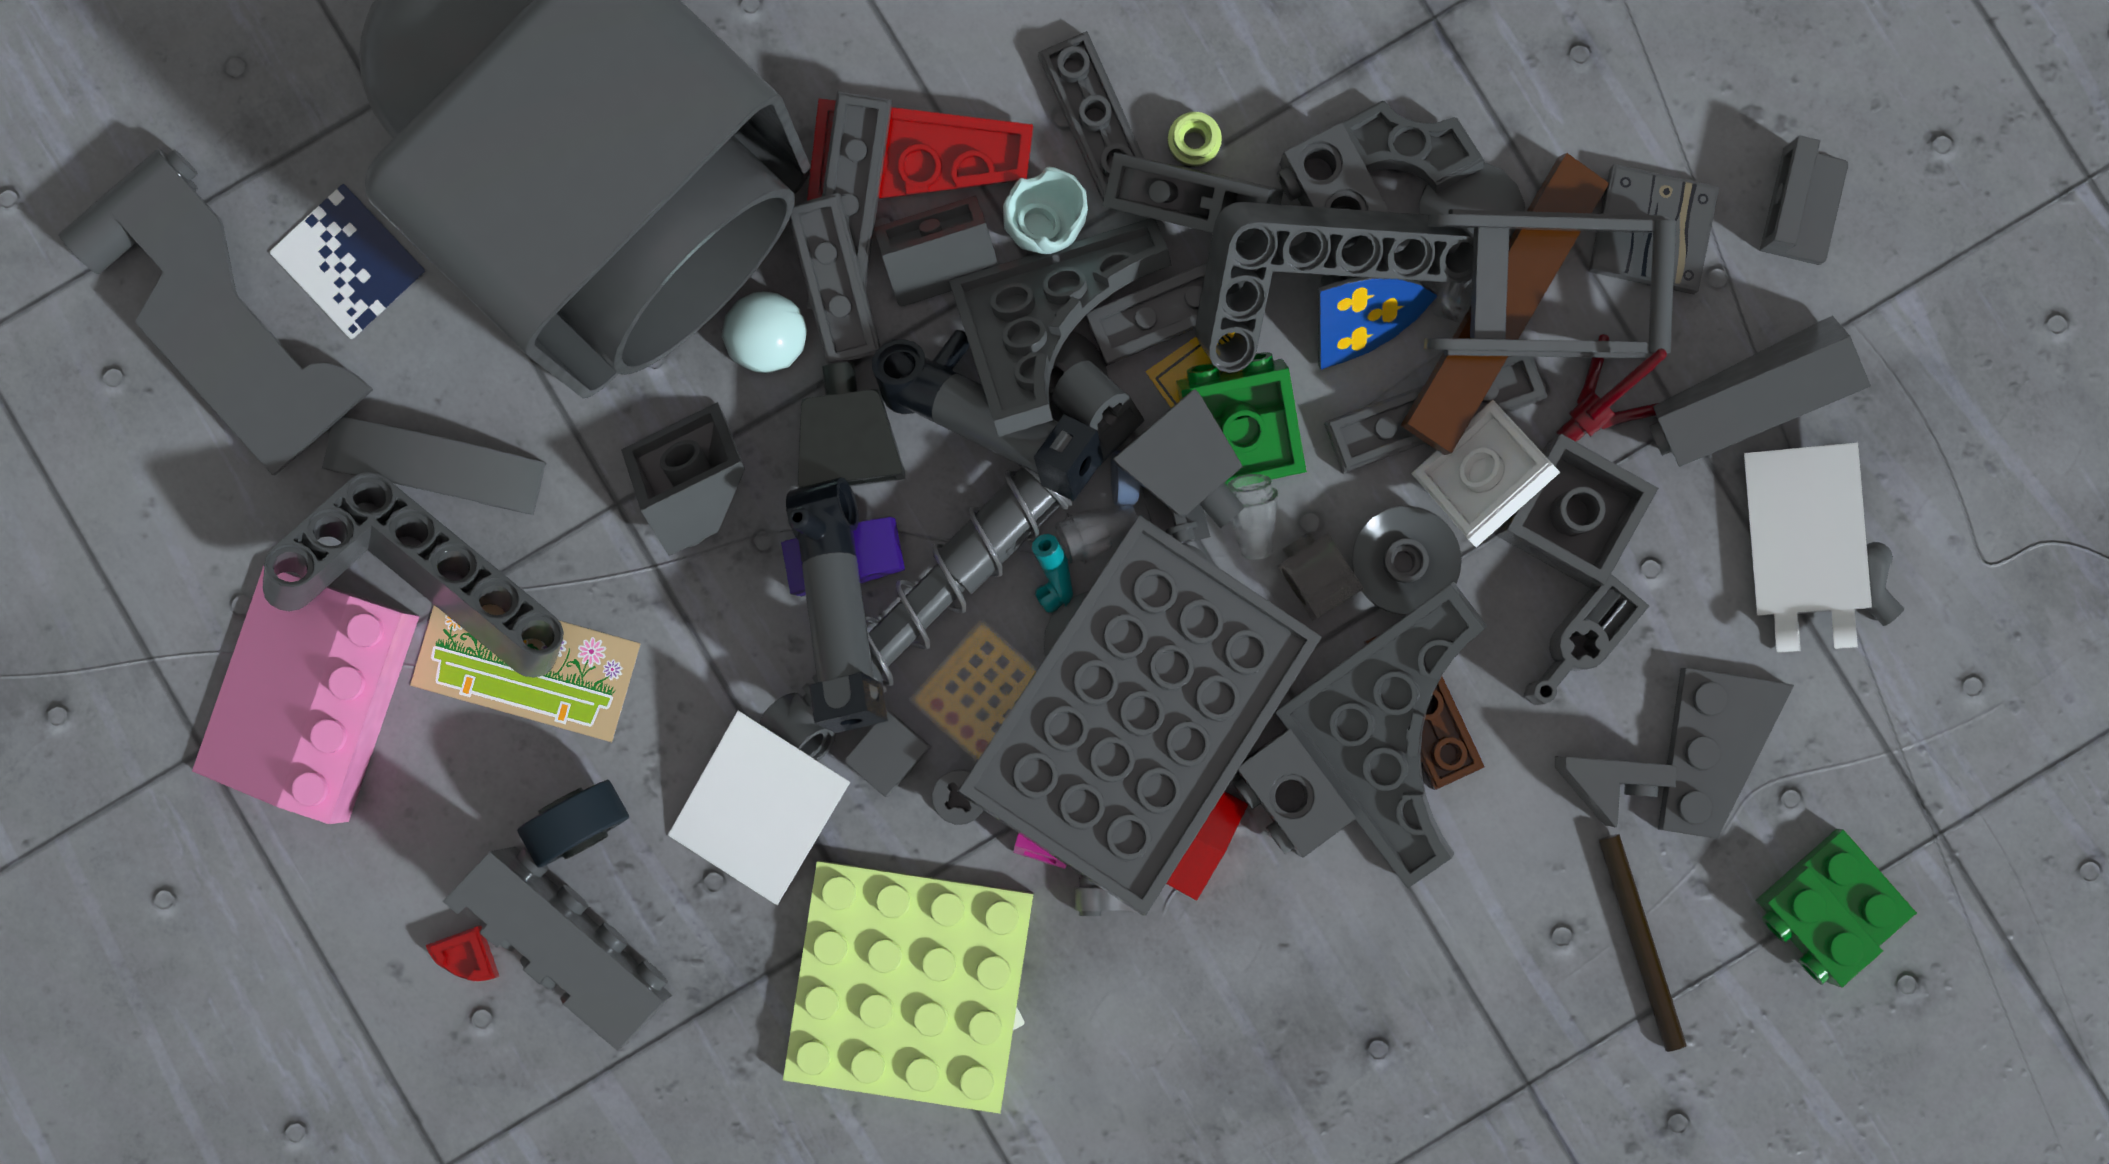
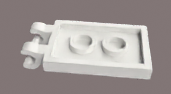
M1858 442L1744 453L1757 616L1774 615L1777 652L1801 651L1798 613L1831 611L1835 649L1858 647L1855 609L1872 608Z

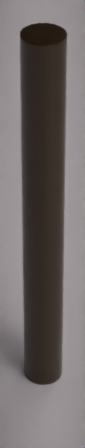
M1620 834L1601 838L1598 841L1665 1051L1682 1049L1687 1046Z

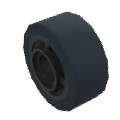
M607 779L585 790L582 787L553 801L538 811L539 815L520 826L517 832L537 868H541L561 857L565 860L605 839L609 836L607 832L629 818V814L612 783Z

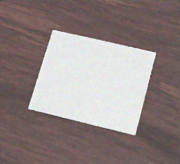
M737 711L668 836L778 905L846 791L850 781L742 712Z

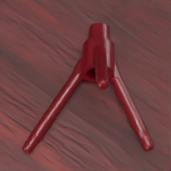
M1601 334L1598 341H1609V336ZM1658 349L1602 398L1595 393L1605 358L1592 357L1584 387L1576 401L1578 405L1569 412L1572 418L1556 433L1558 435L1563 434L1578 442L1586 433L1591 437L1600 428L1604 430L1619 423L1656 416L1653 406L1658 403L1613 412L1609 407L1667 356L1666 350Z

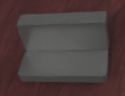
M1799 135L1783 148L1759 251L1815 265H1821L1826 261L1846 178L1848 162L1844 159L1819 154L1818 149L1821 140Z
M976 195L874 227L879 248L899 306L910 305L950 292L952 290L949 280L998 265L987 224Z

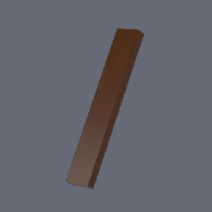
M1565 153L1557 158L1527 211L1592 213L1609 182L1570 154ZM1515 230L1509 240L1505 339H1519L1581 231ZM1471 306L1452 338L1470 339ZM1443 352L1401 426L1443 455L1452 454L1508 356L1444 355Z

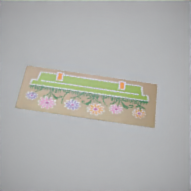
M489 604L482 606L485 612L492 615L505 613L497 605ZM434 605L410 686L612 742L641 643L559 621L564 635L555 665L544 676L535 678L525 677L515 672ZM531 638L523 641L528 647L535 650L547 648L538 639Z

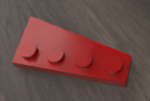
M818 98L807 201L820 198L823 194L836 100ZM892 107L879 199L1017 182L1020 178L1027 179L1034 126L1033 124Z

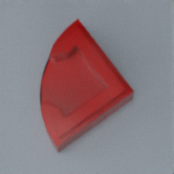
M481 925L426 945L435 963L455 976L470 981H486L499 977L488 941L479 933L482 929Z

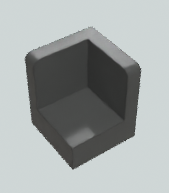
M886 711L888 721L875 724L846 757V764L884 797H888L932 747L891 711Z

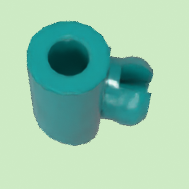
M1042 534L1032 543V551L1048 583L1039 586L1035 591V596L1045 612L1053 613L1061 605L1064 604L1065 607L1068 605L1073 597L1068 559L1057 538L1051 534Z

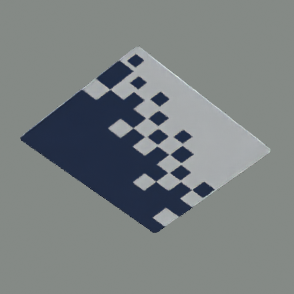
M345 184L340 185L270 250V254L350 339H354L425 273V269Z

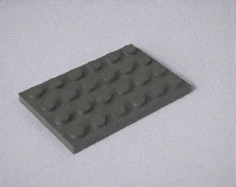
M1139 515L957 793L1139 914L1147 915L1322 636Z

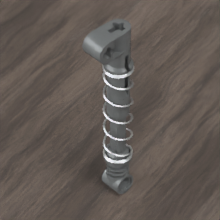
M1089 360L1081 361L1070 367L1061 376L1054 388L1053 401L1062 415L1065 414L1097 430L1104 459L1101 464L1145 421L1131 397ZM1019 465L1020 469L1017 472L1006 471L1007 483L981 509L970 507L969 515L971 519L945 545H933V557L938 563L917 584L907 580H898L896 588L901 600L880 621L872 617H865L866 621L876 624L868 633L873 676L875 680L883 684L884 692H887L886 686L893 685V676L888 667L911 644L920 649H929L930 640L925 629L946 608L957 613L966 612V602L962 592L966 589L972 595L990 576H1002V564L1026 540L1034 541L1039 536L1038 528L1058 507L1068 509V506H1072L1074 501L1042 486L1037 473ZM901 584L912 589L904 595ZM957 597L961 603V609L951 605ZM921 634L926 645L916 642L915 639ZM884 671H885V673H886V675H887L889 681H886V680L883 679V672H884ZM815 674L812 679L817 683V676ZM806 683L802 687L806 692L804 696L794 692L777 699L764 712L759 724L819 761L831 749L836 733L814 723L810 684Z

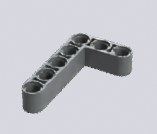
M1251 202L1233 203L1225 207L1218 214L1214 224L1195 325V335L1216 368L1228 373L1240 371L1253 361L1257 352L1273 271L1452 283L1467 282L1472 279L1474 234L1468 228L1428 226V215ZM1255 228L1254 234L1250 239L1242 243H1236L1242 232ZM1308 232L1306 238L1300 244L1290 246L1291 241L1296 235ZM1359 236L1357 242L1352 247L1342 250L1344 244L1350 238ZM1410 239L1409 244L1402 251L1394 253L1401 242ZM1460 243L1459 248L1453 254L1446 256L1452 246ZM1245 281L1239 291L1234 294H1227L1228 289L1233 284ZM1234 333V336L1228 342L1217 345L1222 336Z
M367 472L351 478L279 541L266 555L263 593L269 604L279 610L294 611L308 605L368 550L515 672L525 677H540L550 672L556 663L564 635L559 620L390 480L380 474ZM367 502L378 506L380 509L366 511L357 505ZM406 536L414 537L421 544L414 546L405 545L398 539ZM333 537L341 543L335 546H327L318 542V539ZM447 570L455 571L461 574L463 578L460 580H448L440 572ZM283 572H294L300 575L302 579L288 582L278 578L277 575ZM489 604L497 605L505 613L492 615L485 612L482 606ZM531 638L538 639L547 648L535 650L528 647L523 641Z

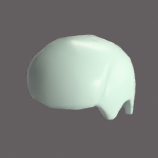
M1046 167L1041 174L1030 179L1020 178L1011 189L1010 195L1007 196L1003 204L1004 229L1021 249L1041 254H1052L1061 251L1075 241L1085 224L1088 211L1086 190L1074 175L1056 167Z
M767 291L753 292L737 300L725 315L722 338L731 359L744 368L757 373H772L790 367L803 352L807 335L805 319L801 314L800 308L782 295Z

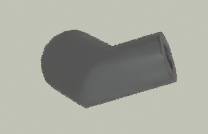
M1872 542L1867 544L1872 608L1866 609L1882 626H1886L1904 611V607L1886 589L1889 567L1893 560L1892 552L1885 544Z

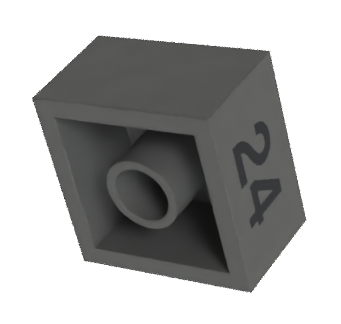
M1560 434L1548 441L1542 452L1560 473L1505 521L1496 536L1592 589L1606 584L1659 488L1565 435Z

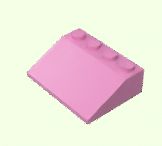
M263 566L192 772L278 808L326 824L349 822L419 616L329 586L308 605L299 610H279L270 605L264 597ZM287 572L277 575L278 578L288 582L302 579V577Z

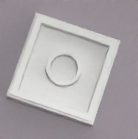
M1491 400L1472 418L1452 454L1443 455L1436 450L1411 474L1475 547H1478L1554 479L1560 471L1494 400Z

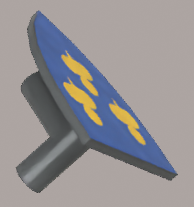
M1323 275L1321 278L1322 287L1318 288V366L1320 369H1324L1375 350L1395 338L1416 321L1438 295L1435 291L1416 280L1356 277L1344 280L1339 275Z

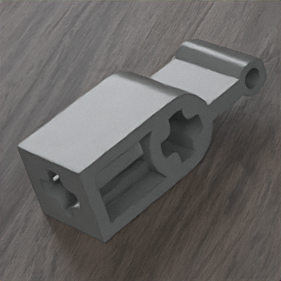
M1612 574L1605 585L1589 589L1554 631L1549 646L1554 662L1538 681L1531 682L1526 686L1524 697L1533 705L1546 704L1554 700L1557 695V686L1570 671L1588 670L1600 665L1648 609L1649 605ZM1585 635L1587 640L1584 642L1583 647L1589 652L1588 655L1573 656L1571 652L1574 650L1575 645L1570 640V637Z

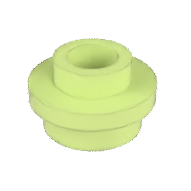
M1188 112L1179 116L1172 123L1168 133V147L1171 154L1177 161L1187 166H1202L1212 161L1218 154L1222 141L1221 130L1216 121L1209 115L1201 112ZM1196 132L1202 135L1205 143L1200 148L1193 149L1186 145L1184 138L1187 134Z

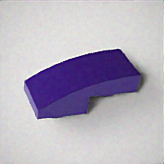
M886 517L858 522V527L853 533L860 583L863 584L904 571L905 566L896 519ZM797 538L783 541L781 546L790 594L800 597L805 596L799 541Z

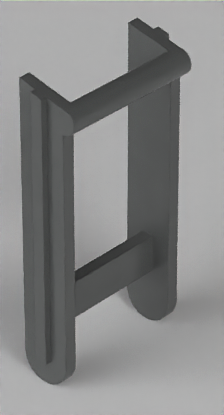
M1450 209L1448 214L1428 215V226L1474 228L1470 339L1424 338V349L1444 350V355L1648 358L1660 348L1666 350L1667 353H1671L1676 220H1671V216ZM1509 229L1653 233L1649 342L1505 339Z

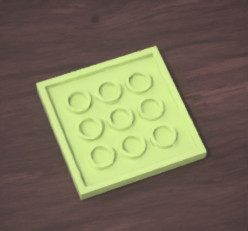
M817 861L783 1081L1001 1114L1034 893Z

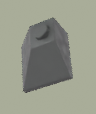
M717 402L621 449L640 510L669 556L685 548L696 546L705 538L719 531L745 471L724 413Z

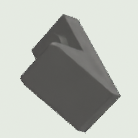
M1555 756L1556 770L1605 826L1617 827L1620 783L1625 784L1624 795L1658 797V786L1676 787L1677 765Z

